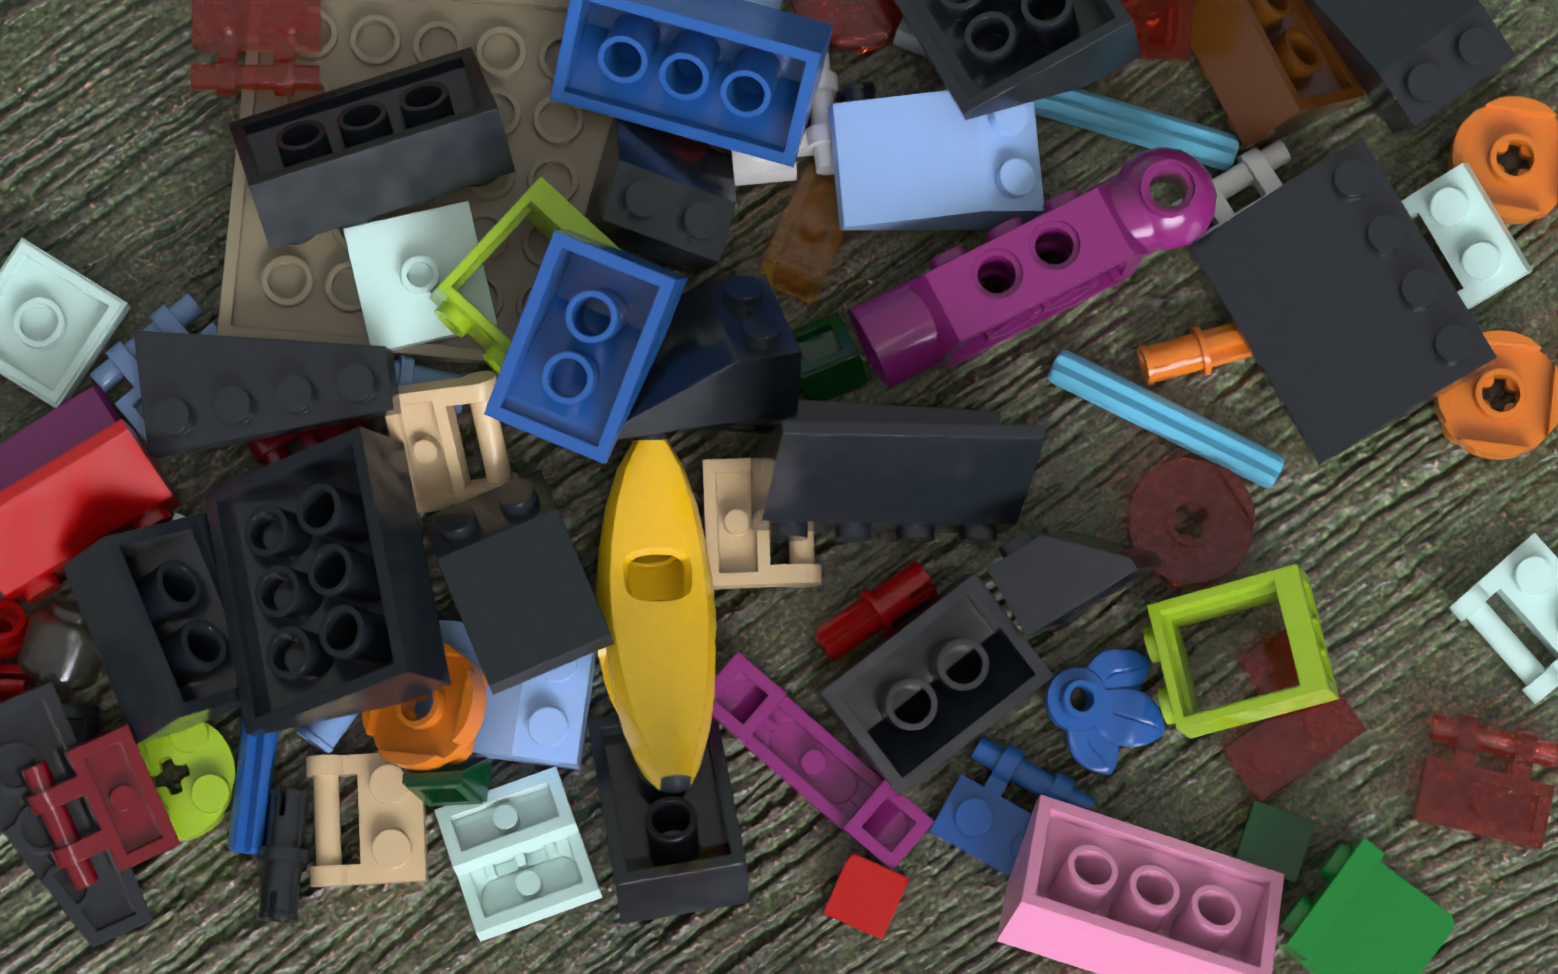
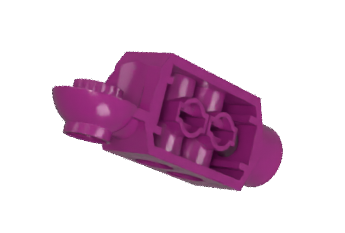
M1157 147L1142 151L1126 162L1117 175L1087 189L1085 194L1080 196L1077 189L1068 190L1043 205L1045 214L1023 224L1020 217L1010 219L986 234L989 242L967 253L963 246H957L940 254L929 262L932 270L919 277L917 275L848 310L855 334L873 370L884 387L889 390L927 370L955 367L1122 283L1135 272L1143 258L1161 249L1171 250L1189 245L1205 233L1215 215L1217 193L1211 174L1196 157L1181 149ZM1160 182L1170 183L1179 190L1182 202L1173 207L1161 206L1151 197L1149 188ZM1038 254H1053L1062 263L1057 265L1048 264L1042 261ZM995 281L1001 284L1007 291L999 294L991 293L985 290L980 283Z

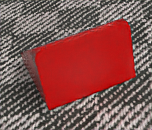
M850 852L823 914L882 940L909 882V878Z

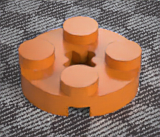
M1507 96L1488 102L1484 107L1475 110L1456 131L1449 148L1448 170H1452L1461 163H1469L1505 224H1523L1545 217L1558 203V120L1555 119L1557 114L1547 105L1526 97ZM1512 145L1519 148L1518 154L1520 158L1529 160V168L1519 169L1515 176L1505 173L1504 166L1497 162V155H1504L1508 146Z
M1511 331L1483 332V335L1497 358L1480 374L1434 399V409L1440 421L1441 431L1444 437L1451 443L1459 445L1466 452L1481 458L1493 460L1511 459L1536 448L1558 424V368L1556 364L1552 366L1549 358L1540 351L1542 347L1531 338ZM1494 379L1503 380L1505 391L1515 394V402L1505 404L1501 411L1491 409L1490 402L1484 400L1482 396V389H1489L1493 385Z
M444 642L451 684L432 691L433 705L430 712L424 718L415 712V706L417 701H425L429 693L398 705L362 712L365 732L374 738L376 747L379 749L376 751L387 761L411 771H433L448 763L456 765L467 760L472 754L475 744L474 738L481 727L485 715L486 688L488 683L481 666L474 663L464 652Z

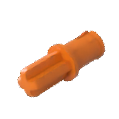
M1233 323L1204 331L1199 326H1194L1190 328V334L1150 345H1140L1137 349L1141 374L1148 386L1158 381L1200 371L1203 376L1210 375L1212 367L1253 357Z

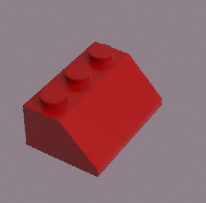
M120 419L0 491V591L8 599L18 604L26 600L31 605L48 598L62 587L59 579L66 575L62 566L105 536L171 521L173 517L170 512L182 505L157 461L148 454V447L144 440L123 419Z

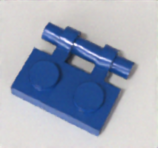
M982 736L971 758L993 770L983 787L961 774L929 832L1010 878L1032 814L1001 797L1009 781L1018 784L1037 796L1044 795L1087 810H1091L1096 799L1075 788L1076 781L1060 771L1055 777L1023 758L1025 752L1016 746L1008 743L1006 748L987 737Z

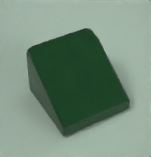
M838 312L792 331L802 351L800 385L807 400L828 401L867 383L860 353Z
M488 757L467 758V760L460 764L452 765L448 763L433 771L410 770L403 774L402 784L429 807L483 804V802H487L490 759Z

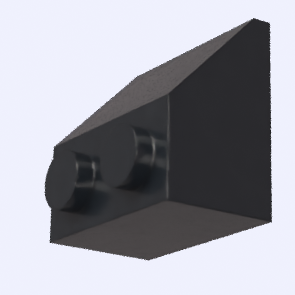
M613 117L585 217L617 247L696 275L720 263L736 206L732 156L665 131Z
M1047 527L1035 533L1030 529L1002 545L998 550L1003 559L987 568L1024 633L1026 636H1031L1059 628L1159 567L1163 562L1157 552L1074 531L1050 534Z

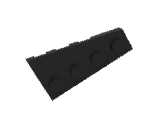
M133 330L148 454L155 458L180 455L401 413L393 350L386 346Z
M48 681L0 702V830L89 946L94 948L153 921V918L131 867L122 872L117 871L108 850L90 857L100 880L86 888L75 891L66 869L58 870L51 850L56 847L41 814L34 816L26 799L32 793L22 770L33 764L46 760L56 783L74 776L63 751L78 745V742L53 683ZM84 796L66 803L80 836L98 829Z

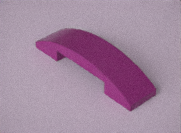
M737 652L715 677V698L712 717L820 813L884 866L893 871L935 821L904 794L898 796L885 780L786 696L787 693Z

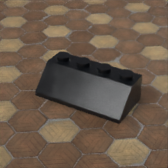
M471 47L228 123L270 249L286 244L299 245L311 240L315 235L346 225H362L373 220L377 215L406 206L425 205L432 202L437 196L469 186H485L500 176L516 172L498 106Z

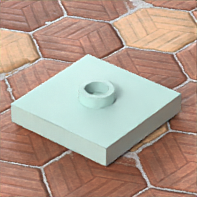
M469 201L343 228L370 345L386 346L391 350H397L457 336L437 318L434 311L438 306L430 297L437 287L478 244ZM482 264L458 292L497 327L484 265Z
M21 238L0 269V375L51 407L57 408L71 399L130 310V305L29 241Z

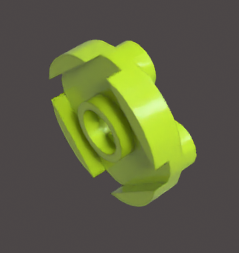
M203 722L184 731L137 744L179 841L197 838L217 826L227 813L225 810L231 804L237 769L235 753L226 737L208 723ZM172 759L176 766L187 765L190 773L189 776L181 780L183 791L173 795L168 787H158L156 784V776L162 773L161 764Z

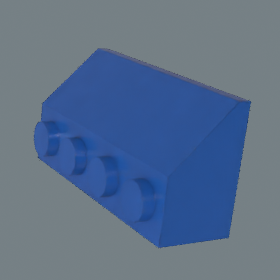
M570 0L550 100L794 167L820 83L834 25L746 0Z

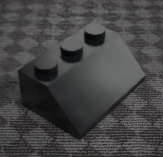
M204 513L105 536L62 566L136 745L184 731L241 706L210 527Z
M969 573L958 578L892 631L813 690V692L856 748L895 793L901 796L1054 676L976 573Z

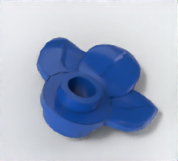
M1123 649L1101 651L1089 661L1085 668L1073 667L1061 670L1050 679L1046 686L1044 705L1049 718L1055 725L1066 731L1068 748L1073 759L1091 772L1111 775L1116 767L1119 746L1134 747L1147 745L1157 740L1165 732V724L1159 707L1147 694L1139 691L1148 674L1151 663L1147 657L1138 652ZM1076 687L1080 688L1086 695V705L1081 711L1076 710L1070 702L1071 692Z

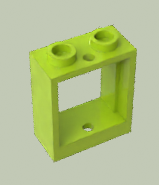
M541 176L448 275L430 297L438 306L434 311L437 318L457 336L464 337L468 333L486 350L482 355L483 359L498 375L512 340L459 293L458 290L526 218L549 240H551L554 230L569 229L619 249Z
M1297 564L1147 605L1151 624L1143 626L1145 645L1153 663L1161 662L1166 686L1158 688L1161 711L1168 725L1175 724L1176 729L1190 739L1340 699L1309 576ZM1279 600L1300 685L1200 711L1180 627Z

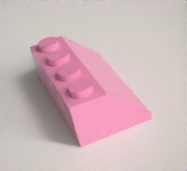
M1040 795L1036 801L1006 886L996 941L1097 974H1272L1285 874Z

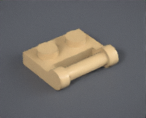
M478 371L461 378L398 386L401 413L385 416L390 438L404 442L417 513L444 510L451 505L459 504L502 486L510 480L519 478L517 472L511 471L500 421L484 415L497 381L495 372ZM470 404L486 473L485 478L473 480L470 478L454 405Z
M751 458L703 460L705 541L713 589L807 588L821 586L822 565L815 564L814 531H808L807 540L789 541L790 564L771 565L769 530H751Z
M379 753L315 755L306 757V777L313 778L316 866L310 867V887L429 881L426 805L402 784L403 774L410 770L387 761ZM357 776L361 864L342 865L339 777Z

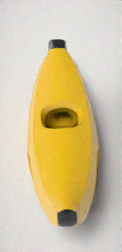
M666 432L633 437L631 446L617 468L604 511L598 549L595 598L615 642L598 650V656L604 683L610 700L619 715L623 734L637 765L646 779L660 791L678 793L690 789L698 773L710 732L715 698V638L717 624L712 574L698 506L684 467L668 443Z

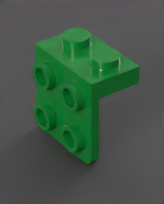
M1362 838L1352 842L1349 847L1342 842L1339 843L1318 871V874L1325 879L1310 900L1301 895L1287 912L1279 925L1287 932L1277 944V947L1312 974H1421L1452 932L1454 919L1450 913L1380 862L1386 853L1366 838Z

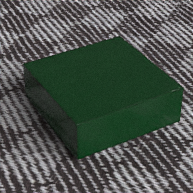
M1254 800L1251 803L1233 858L1285 874L1284 881L1294 884L1297 882L1316 821Z

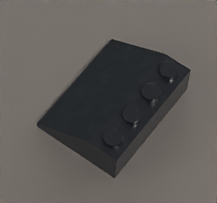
M894 0L965 120L1086 87L1141 57L1134 21L1121 0Z
M1363 138L1303 171L1188 248L1318 465L1323 464L1480 374L1497 358Z
M782 421L751 453V530H769V539L773 541H802L808 539V531H833V541L837 542L870 541L871 532H896V541L901 543L932 542L935 540L934 533H959V542L965 544L997 542V534H1002L1017 524L1046 439L1045 425Z
M359 426L203 492L246 735L257 736L394 706L451 684L404 442Z

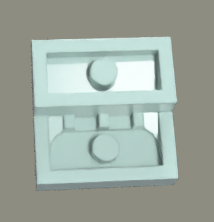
M556 766L488 790L487 802H483V804L451 805L434 810L452 867L458 876L471 920L480 942L603 898Z

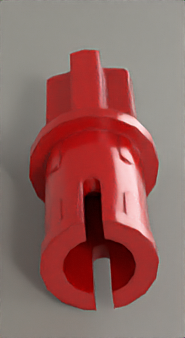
M913 561L906 568L873 590L869 591L863 588L858 593L859 600L816 628L814 633L819 647L831 660H837L880 630L888 634L893 630L892 623L918 605L937 595L935 586L932 584L928 586L932 580L918 562Z

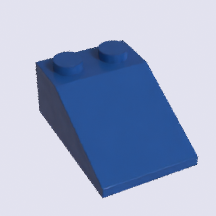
M554 230L484 415L603 464L607 463L665 338L688 277L572 230Z

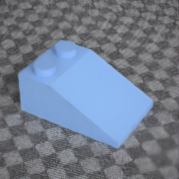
M947 90L834 103L828 107L840 230H992L996 226L1016 217H1020L1023 224L1044 212L1034 101L968 120L964 119Z
M439 620L443 642L464 652L474 663L480 666L463 622ZM598 651L495 695L492 694L487 684L485 715L481 727L474 738V749L470 756L550 767L556 766L557 768L581 771ZM429 692L425 701H417L415 712L422 715L423 718L432 708L434 700L432 692Z

